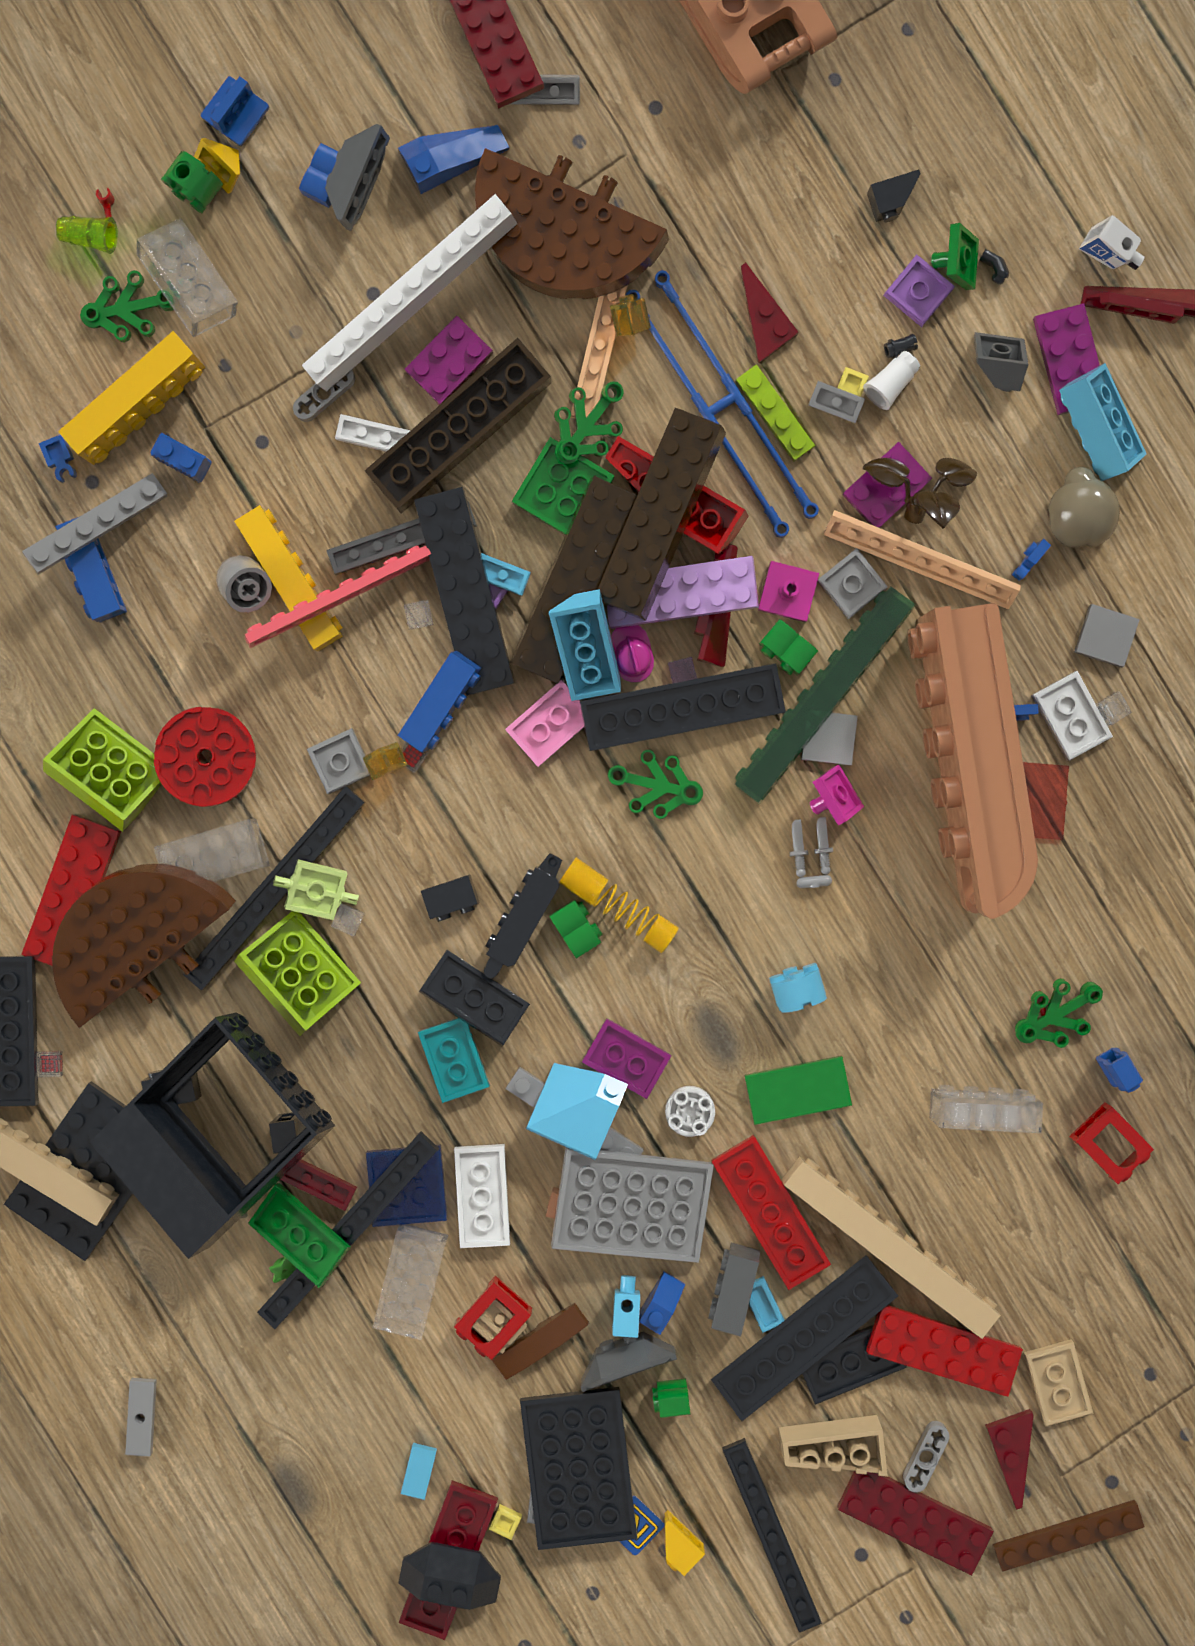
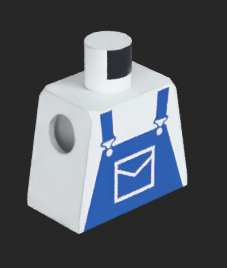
M1113 215L1091 227L1079 247V250L1111 269L1127 264L1136 270L1145 258L1136 251L1141 242L1140 237Z

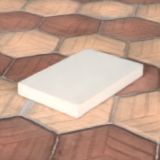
M1078 671L1031 695L1035 703L1038 704L1039 711L1067 761L1113 737Z

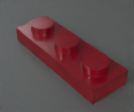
M302 1159L280 1179L344 1211L347 1210L357 1189V1186Z

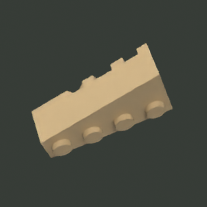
M877 1415L779 1427L781 1451L785 1466L810 1469L824 1467L838 1472L844 1469L856 1471L858 1474L873 1472L878 1473L879 1476L888 1477L883 1429Z

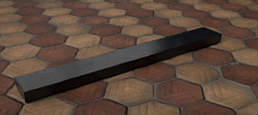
M743 1438L722 1447L799 1633L822 1624L746 1439Z

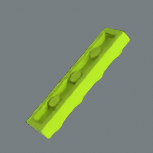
M757 364L736 379L738 386L793 462L815 447V444Z

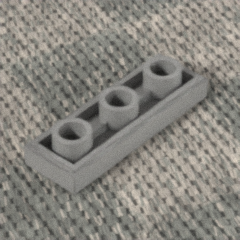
M131 1378L125 1455L151 1456L153 1453L157 1379Z

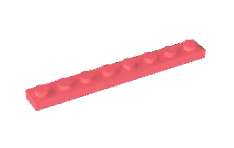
M419 545L412 547L406 551L407 555L399 559L397 556L392 557L383 563V567L377 570L374 567L361 574L362 577L354 581L352 578L347 579L339 584L340 588L332 592L329 589L316 596L317 599L309 603L302 601L293 607V611L287 614L280 612L271 617V622L265 625L258 623L247 629L248 633L245 634L248 646L251 649L429 561L430 550L426 546L421 548Z

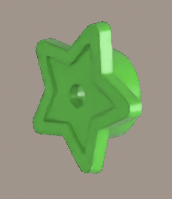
M285 1257L279 1258L273 1266L269 1267V1270L274 1273L272 1281L277 1283L287 1279L296 1270V1267Z

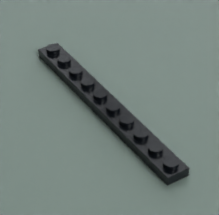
M345 786L195 959L199 965L193 971H190L189 974L185 975L183 973L182 975L201 991L204 990L288 893L286 888L273 886L275 875L290 879L295 871L298 860L314 863L366 802L348 786Z
M421 1131L332 1230L348 1245L352 1246L439 1148ZM296 1268L257 1313L275 1330L314 1288L315 1284Z

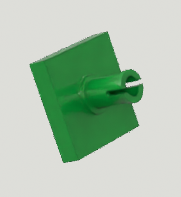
M961 223L950 224L949 249L945 252H934L932 254V267L935 269L947 267V276L965 290H974L976 288L979 239Z

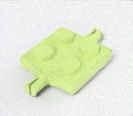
M303 860L297 861L295 871L290 879L275 875V880L273 881V886L287 889L288 895L284 905L285 909L334 920L337 908L342 902L356 905L359 895L345 892L344 884L348 874L347 871Z

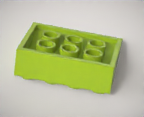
M95 708L43 759V772L122 832L141 813L162 785L155 771L154 753Z
M295 911L290 912L247 947L234 961L299 1036L306 1032L361 983L300 912Z

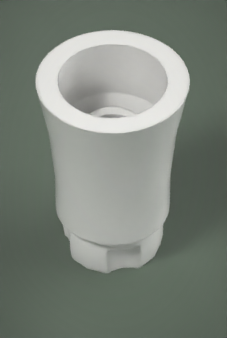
M903 351L880 373L863 385L867 397L879 408L889 410L897 396L919 370L920 364L911 353Z

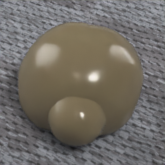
M1085 467L1074 468L1067 474L1064 485L1054 493L1048 506L1051 531L1059 542L1068 547L1084 545L1096 547L1101 545L1114 533L1119 521L1120 505L1117 496L1107 484L1096 479L1092 471Z

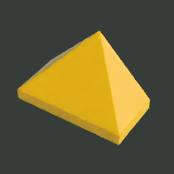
M202 138L194 157L205 165L206 170L212 171L222 181V188L228 194L232 193L240 175L239 150L207 138Z

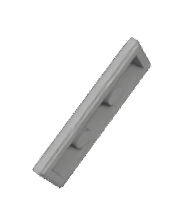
M540 75L544 83L543 90L511 103L580 104V75Z

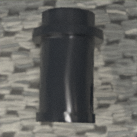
M910 334L897 340L889 339L884 344L886 357L894 359L903 351L917 350L918 345H914V343H918L916 336Z

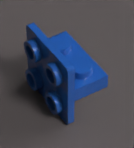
M228 76L201 113V118L238 146H242L269 110V105L253 93L249 83L239 76L235 80Z

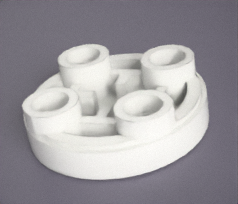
M684 1086L675 1090L668 1098L665 1115L669 1126L676 1133L686 1137L701 1136L706 1133L714 1121L715 1106L710 1095L703 1089L696 1086Z

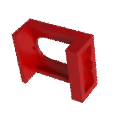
M1105 1102L1069 1136L1117 1184L1127 1181L1132 1176V1171L1139 1164L1141 1165L1148 1161L1151 1156L1150 1153L1154 1150L1112 1106ZM1109 1123L1135 1149L1119 1166L1093 1141Z
M495 1275L479 1298L461 1318L458 1317L456 1319L454 1328L461 1339L465 1341L468 1339L475 1345L474 1348L482 1357L487 1356L492 1360L532 1314V1307ZM497 1298L514 1313V1316L491 1341L487 1342L472 1329V1326Z

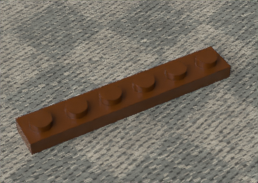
M1131 1500L994 1543L993 1547L1002 1572L1132 1532L1145 1526L1138 1504L1135 1500Z

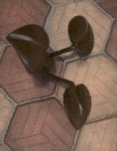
M878 458L869 461L863 466V470H866L875 480L885 486L899 487L903 483L905 484L906 497L904 502L908 505L904 518L914 524L922 523L927 513L942 529L958 514L960 504L951 495L943 492L936 493V491L946 479L953 486L963 487L970 485L977 476L976 470L966 463L954 458H942L935 466V470L942 476L938 479L931 492L921 491L910 496V480L906 478L910 470L902 462L892 458Z

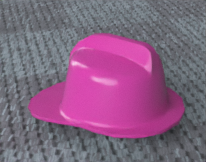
M639 625L616 628L612 632L611 639L620 676L629 682H640L646 679L654 667V657L646 631Z

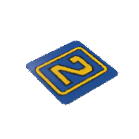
M633 1496L637 1539L619 1542L633 1555H638L664 1528V1523L636 1496Z

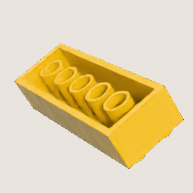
M172 331L58 432L79 456L93 465L101 463L108 457L109 451L115 446L119 447L125 443L127 436L133 430L136 431L142 428L149 416L160 412L164 408L165 402L171 397H177L190 380L198 379L205 366L181 338Z

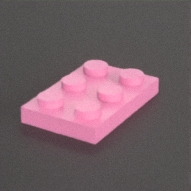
M561 680L505 730L539 767L584 728L580 700L571 701L569 689Z

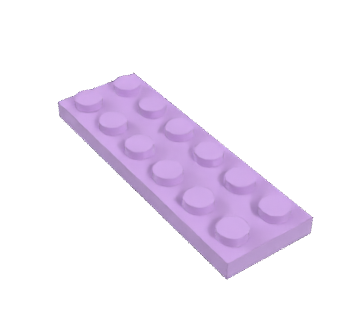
M753 556L668 568L647 620L644 621L607 605L609 627L612 629L759 608Z

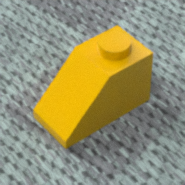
M667 1510L664 1513L666 1562L673 1571L676 1572L678 1570L685 1576L705 1555L704 1543Z

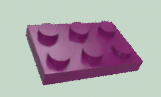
M456 315L405 368V371L441 405L493 354V350Z
M900 442L896 443L881 457L898 460L909 468L910 473L906 478L910 480V496L920 491L932 479ZM866 471L842 495L870 525L880 528L905 504L906 492L904 483L899 487H888L875 480Z
M606 1018L585 1054L582 1063L600 1073L628 1084V1089L647 1099L672 1055Z

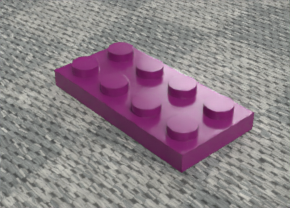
M1084 303L1037 315L1033 318L1057 415L1069 413L1068 408L1061 401L1059 390L1069 382L1100 366Z

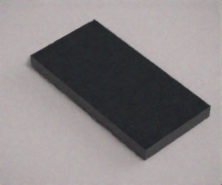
M449 950L445 951L419 990L421 994L502 1047L530 1005L493 979L487 978L484 973Z
M874 1324L852 1333L802 1373L815 1405L907 1368L906 1365L870 1355L866 1352Z

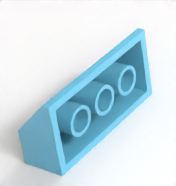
M1106 363L1069 382L1059 390L1061 401L1068 408L1072 417V425L1078 430L1082 439V446L1088 452L1093 462V470L1099 475L1101 481L1129 471L1146 455V451Z
M600 589L574 594L549 611L571 701L621 692L620 673Z

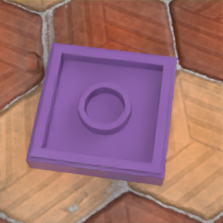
M916 255L883 296L922 328L955 286L921 257Z

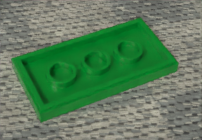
M842 1055L744 1075L754 1125L852 1106Z
M280 1183L274 1185L248 1222L254 1230L318 1288L324 1286L351 1248L350 1245Z

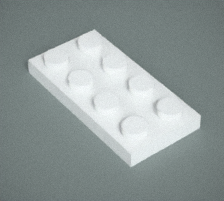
M505 1144L455 1147L460 1248L509 1246L510 1228Z

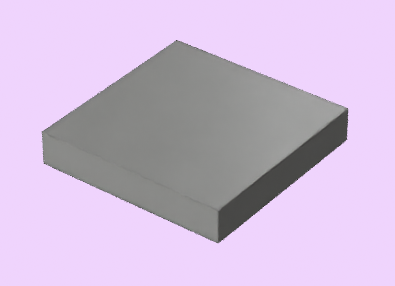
M857 548L817 581L847 619L888 587Z
M1094 604L1089 605L1074 653L1117 667H1124L1140 619Z
M807 710L801 760L851 766L858 716Z
M352 728L307 749L327 794H331L374 774Z

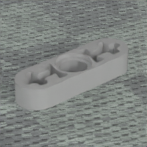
M352 370L349 371L347 374L348 381L340 380L336 384L339 388L337 391L332 386L330 388L331 395L325 400L318 398V390L321 387L315 383L294 402V414L301 421H312L355 383L354 372ZM313 395L314 399L320 405L317 407L315 403H313L309 407V414H306L304 412L300 414V412L302 411L300 406L302 404H304L305 406H309L313 402L310 399V397Z
M932 1421L926 1426L903 1472L905 1485L912 1492H921L925 1489L949 1441V1432L945 1425L939 1421ZM940 1430L942 1436H937L934 1440L932 1432L937 1433ZM923 1451L933 1453V1457L929 1462L919 1460V1456ZM918 1473L920 1481L915 1480L912 1483L910 1477H915Z

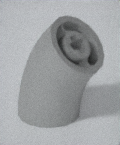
M241 555L233 556L222 562L217 570L216 582L218 590L233 609L249 613L261 608L269 599L272 590L271 579L260 563L254 559Z

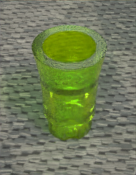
M62 216L56 222V236L59 241L97 249L108 254H112L116 248L118 230L113 217Z

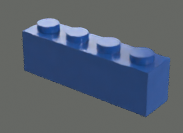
M75 519L69 520L55 527L58 530ZM99 538L65 558L68 569L75 575L76 581H74V585L79 595H82L86 604L83 605V608L89 619L92 618V620L100 623L127 612Z
M458 651L451 652L397 736L422 753L429 749L433 750L440 740L438 735L442 728L446 730L454 718L451 714L455 708L459 709L467 699V696L464 694L469 687L473 688L480 679L478 673L481 667Z

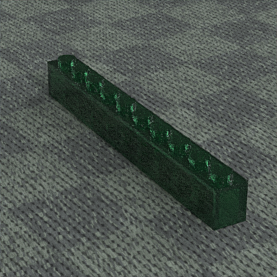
M890 586L887 592L882 590L874 600L876 605L870 612L867 609L858 622L861 625L856 631L853 629L849 631L843 640L846 644L840 651L836 649L827 660L830 664L825 670L820 669L812 679L814 682L809 690L805 688L796 699L799 702L793 710L789 708L781 718L783 721L782 725L778 730L773 728L765 739L768 741L763 749L758 747L750 757L752 763L747 769L743 767L734 779L737 780L735 787L758 805L761 804L815 733L914 610L915 603Z

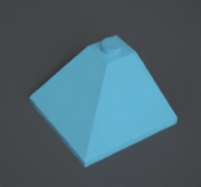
M554 1063L526 1129L596 1160L628 1084L603 1073Z

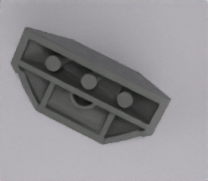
M375 124L344 141L342 148L337 153L333 170L327 177L325 189L336 218L349 231H352L354 225L363 214L380 173L385 157V149L390 140L389 135L379 124Z
M645 1332L638 1333V1338L623 1337L617 1341L612 1339L606 1340L595 1349L581 1378L582 1392L677 1360L676 1349L674 1346Z

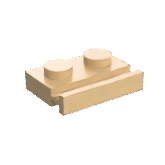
M496 1298L472 1327L486 1340L491 1341L514 1316V1313ZM526 1323L521 1326L500 1350L502 1354L527 1327Z

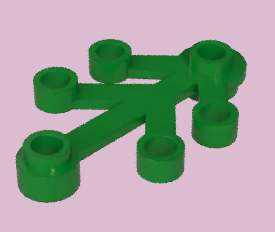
M136 270L128 273V283L116 303L107 307L106 305L112 294L119 291L120 283L113 276L104 278V288L95 303H88L81 310V320L87 327L93 329L103 327L114 334L120 342H127L131 338L130 330L124 325L117 326L107 319L118 316L136 327L145 337H150L155 333V326L151 321L147 319L142 320L132 312L159 306L164 311H172L178 305V298L172 290L164 288L158 291L156 296L130 301L137 289L144 284V277ZM139 276V281L132 283V278ZM114 281L115 286L108 288V283ZM169 295V300L162 302V297ZM92 311H96V316L92 319L89 318V314ZM145 325H150L148 332H143ZM121 330H126L124 337H119Z
M613 381L603 386L601 399L587 417L584 404L586 398L584 389L577 387L570 391L569 399L574 403L577 429L572 437L569 426L570 410L567 407H560L554 413V418L559 423L561 440L555 447V455L560 462L571 464L578 459L579 455L594 454L600 457L607 454L609 448L605 441L600 440L588 445L579 444L587 436L609 435L610 437H617L622 434L623 426L618 421L605 425H594L610 403H615L622 399L624 390L620 383ZM608 389L614 392L613 398L608 396ZM575 391L580 393V400L574 397ZM560 411H564V412H565V414H566L565 420H563V419L560 418V416H559V412H560ZM612 425H615L618 429L616 434L611 430ZM598 444L603 447L602 453L597 451ZM564 447H568V448H569V450H570L569 456H566V455L564 454V452H563Z
M644 750L640 758L649 767L655 779L627 773V770L620 765L613 766L608 772V779L614 785H622L626 782L653 789L642 797L634 798L629 802V809L634 813L641 812L644 806L665 793L676 794L677 796L664 805L657 804L653 808V814L658 819L665 818L668 812L683 803L695 805L703 797L701 785L696 781L688 780L680 767L678 757L674 755L668 756L665 759V767L674 773L680 785L669 783L655 760L656 756L652 750ZM647 752L653 756L650 762H646L643 759V755ZM670 758H674L677 761L676 767L671 768L668 766L667 762ZM615 771L622 772L623 777L621 780L613 778ZM688 788L695 790L694 797L689 798L686 796ZM639 801L641 808L633 810L632 802ZM660 806L665 809L663 816L656 814V809Z
M1060 978L1053 983L1054 990L1050 1002L1048 996L1042 991L1034 992L1031 996L1032 1003L1027 1018L1020 1020L1015 1026L1017 1039L1022 1043H1032L1036 1039L1053 1042L1059 1048L1066 1047L1069 1043V1037L1063 1031H1056L1054 1033L1043 1030V1028L1050 1024L1073 1029L1082 1036L1087 1035L1091 1030V1025L1085 1019L1080 1018L1076 1020L1064 1016L1086 1003L1095 1004L1101 1001L1103 997L1102 988L1094 982H1086L1081 986L1079 996L1061 1006L1060 1003L1063 996L1067 995L1071 990L1070 984L1065 979ZM1065 984V987L1059 990V986ZM1096 991V994L1091 997V994ZM1043 996L1042 1002L1037 1003V999ZM1048 1005L1045 1015L1038 1019L1040 1009ZM1082 1024H1085V1027L1082 1030H1079V1027ZM1028 1029H1031V1031L1027 1035H1025L1026 1031ZM1063 1036V1040L1057 1042L1058 1038Z

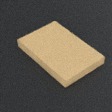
M1072 1339L1024 1352L1045 1427L1094 1414Z

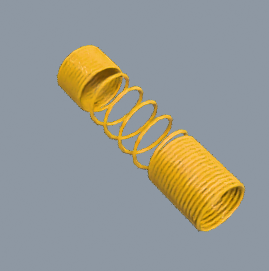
M576 857L560 879L559 884L561 883L569 891L580 896L584 901L586 900L588 904H593V907L597 906L614 888L603 914H607L625 895L614 918V922L618 921L636 902L625 925V929H628L647 909L635 934L636 936H639L658 916L643 941L652 946V948L654 947L658 952L663 953L679 928L662 917V915L660 916V914L654 915L642 928L649 913V906L644 907L631 921L639 903L638 899L633 900L620 914L628 896L627 891L622 893L608 908L617 890V884L612 885L597 901L609 880Z

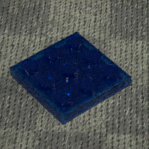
M441 1144L436 1145L439 1150L373 1221L372 1227L447 1221ZM406 1147L369 1150L366 1152L369 1188Z

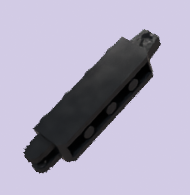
M549 853L539 867L536 866L534 871L531 869L527 871L522 880L526 885L522 892L516 891L510 901V904L514 905L509 914L504 912L497 924L501 927L497 936L492 934L485 947L489 949L486 955L490 958L483 971L487 978L493 979V977H496L503 964L507 967L515 965L558 890L560 884L556 876L563 860L556 855Z

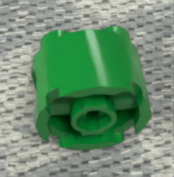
M185 151L179 153L161 178V181L172 189L171 192L183 202L185 199L191 202L190 205L201 214L223 186L222 181L212 171L206 170L202 162Z

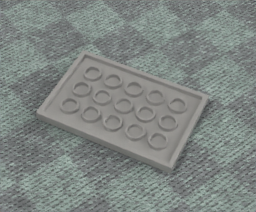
M565 1147L551 1242L552 1249L699 1263L714 1165L712 1162L601 1150L596 1160Z

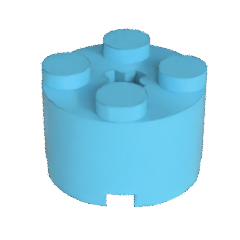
M817 963L805 965L801 970H797L796 966L782 970L783 974H777L769 978L779 1011L782 1013L804 1009L803 1006L811 1003L814 1006L827 999Z

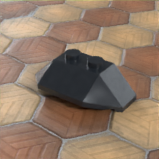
M430 1542L403 1557L398 1583L419 1600L471 1610L496 1603L501 1575L494 1569L481 1551Z

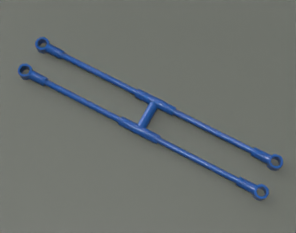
M663 270L658 271L655 275V285L658 288H662L671 303L675 304L720 374L722 383L730 393L710 407L707 406L700 393L696 392L649 319L650 315L640 301L639 292L629 290L625 296L626 304L629 307H633L640 320L646 324L692 396V401L703 418L718 423L714 415L735 402L744 417L747 416L794 490L793 493L803 507V515L808 519L814 518L819 512L817 504L810 501L802 487H799L753 416L752 409L730 375L726 374L679 301L680 297L669 282V274ZM664 276L667 281L661 283L658 281V278ZM631 295H635L637 297V300L635 302L629 301L628 297ZM724 437L722 444L765 509L764 513L774 527V534L779 538L785 537L789 532L788 524L781 521L774 508L768 504L726 437ZM813 507L815 513L813 515L808 514L806 508ZM784 526L786 532L780 534L777 531V527Z

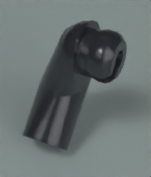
M985 249L979 260L993 268L995 273L992 276V281L1001 285L1009 277L1006 262L1002 257Z

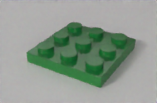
M550 437L514 496L512 503L566 535L590 478L597 476L612 483L615 475L581 455L571 464L560 462L555 455V447L558 441ZM564 447V449H563L564 454H565L566 456H569V454H570L569 448H568V447Z

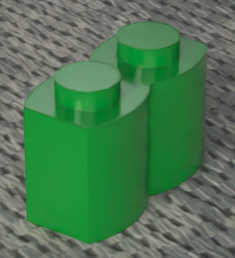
M781 619L776 622L759 643L762 646L760 651L771 660L773 657L781 662L780 668L789 675L793 673L799 675L818 652L812 644Z
M574 899L550 914L549 917L577 959L602 943L599 937L603 934L596 923L591 925L586 916L590 913L583 902L577 903Z
M686 1378L657 1381V1387L652 1388L655 1413L660 1412V1418L691 1415Z

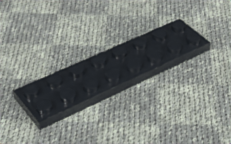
M464 487L415 499L414 502L426 547L431 552L429 558L454 651H458L481 667L478 673L480 679L473 688H468L465 693L466 696L514 684L513 672Z
M776 663L580 701L589 751L786 713Z
M865 1255L714 1376L711 1381L739 1419L744 1421L899 1295L869 1257Z

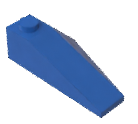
M494 125L421 136L399 147L398 150L420 194H423L478 166L485 148L498 154L510 148L499 126Z

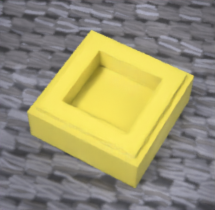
M845 367L837 388L861 397L864 390L863 385L867 382L869 376Z
M499 1504L489 1530L512 1540L522 1514Z

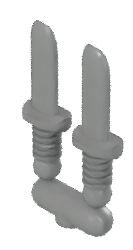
M820 817L817 820L819 849H814L815 854H820L821 873L824 875L804 877L806 874L804 855L809 854L808 850H804L801 819L794 820L792 823L794 851L790 852V857L795 856L796 875L801 877L796 882L797 886L802 889L829 886L832 883V878L827 875L831 871L828 853L833 852V847L829 848L826 817Z

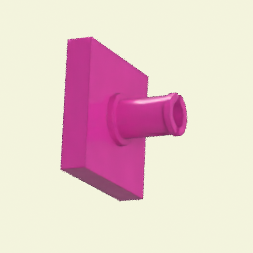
M770 561L758 610L806 623L819 573Z
M839 764L812 782L820 794L818 798L810 801L812 811L818 815L824 810L829 809L838 826L849 820L864 807Z

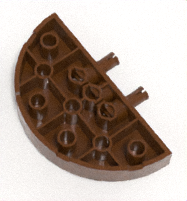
M485 148L476 175V210L496 194L511 212L517 225L498 240L491 249L499 262L515 279L534 291L560 299H591L613 293L638 279L642 272L654 264L667 245L669 236L666 228L608 203L618 184L612 177L608 180L609 176L603 175L595 196L589 195L563 183L573 164L567 157L563 160V156L558 155L550 175H545Z
M167 864L136 865L132 868L118 870L95 883L67 911L59 926L53 946L52 966L54 981L62 1004L71 1019L81 1028L130 988H135L147 1003L151 1004L162 993L146 978L147 974L166 959L171 958L184 971L185 975L193 971L199 964L184 949L185 944L226 913L236 900L212 880L208 881L196 875V872Z

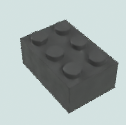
M732 1242L730 1250H724L720 1270L724 1271V1274H718L714 1292L715 1295H718V1298L713 1297L708 1319L713 1320L712 1329L741 1337L759 1265L760 1250Z

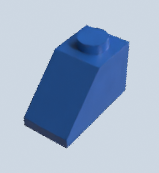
M663 1271L640 1309L639 1322L661 1335L675 1311L685 1283Z

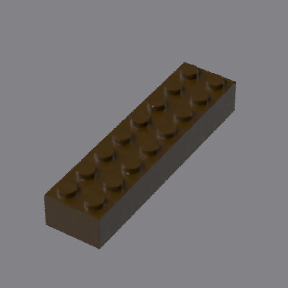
M519 338L515 339L365 470L366 474L402 514L414 503L415 499L425 494L552 383L550 374Z
M675 407L598 587L603 604L644 621L647 620L726 435L722 425Z
M597 476L590 478L510 663L557 684L559 683L564 670L549 611L574 594L598 590L637 495Z

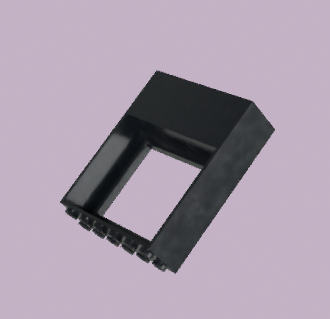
M237 1012L215 1017L90 1141L92 1146L188 1259L210 1248L335 1127V1124L331 1121L332 1117L315 1103L314 1096L308 1090H304L301 1087L297 1076L293 1072L287 1071L281 1064V1058L267 1048L263 1037L258 1033H254L248 1026V1020ZM229 1040L306 1127L247 1185L243 1183L171 1098Z

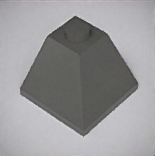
M975 332L976 360L993 386L1005 392L1012 390L1020 391L1029 365L1025 339Z

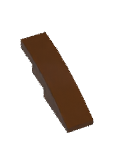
M576 1303L539 1323L534 1330L518 1338L512 1346L506 1348L503 1354L499 1352L492 1361L507 1380L568 1341L587 1327L589 1321Z

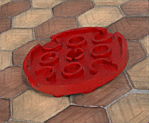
M195 707L182 711L165 724L156 739L154 752L156 774L161 784L171 795L187 804L199 807H212L227 803L237 797L247 787L254 774L256 748L249 730L238 718L222 709ZM209 750L212 753L210 763L203 764L199 761L198 756L201 751Z

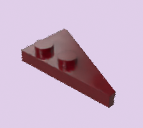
M745 262L741 265L742 283L747 299L746 304L752 326V336L755 342L756 358L760 364L796 337L799 332Z
M1030 1409L985 1424L1016 1510L1023 1507L1034 1418L1033 1412Z

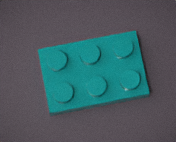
M456 1018L418 1032L442 1103L490 1087L474 1037L467 1023Z

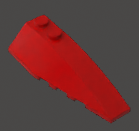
M618 436L605 458L640 491L654 456ZM703 486L683 534L720 554L736 538L749 515L744 508Z

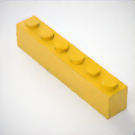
M259 505L234 521L290 612L294 610L293 607L302 601L309 603L317 599V593L314 590V587L317 585L309 573L305 575L300 566L303 565L301 558L296 551L292 553L287 545L290 544V541L283 530L279 532L274 524L277 520L270 509L265 510ZM328 611L299 624L310 645L317 652L343 637L340 632L343 628L340 621L335 615L331 617Z

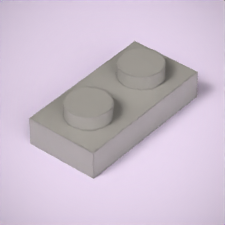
M817 381L809 406L856 423L865 398Z

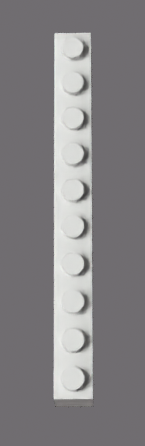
M496 194L492 196L302 364L315 383L327 392L517 225L511 212Z

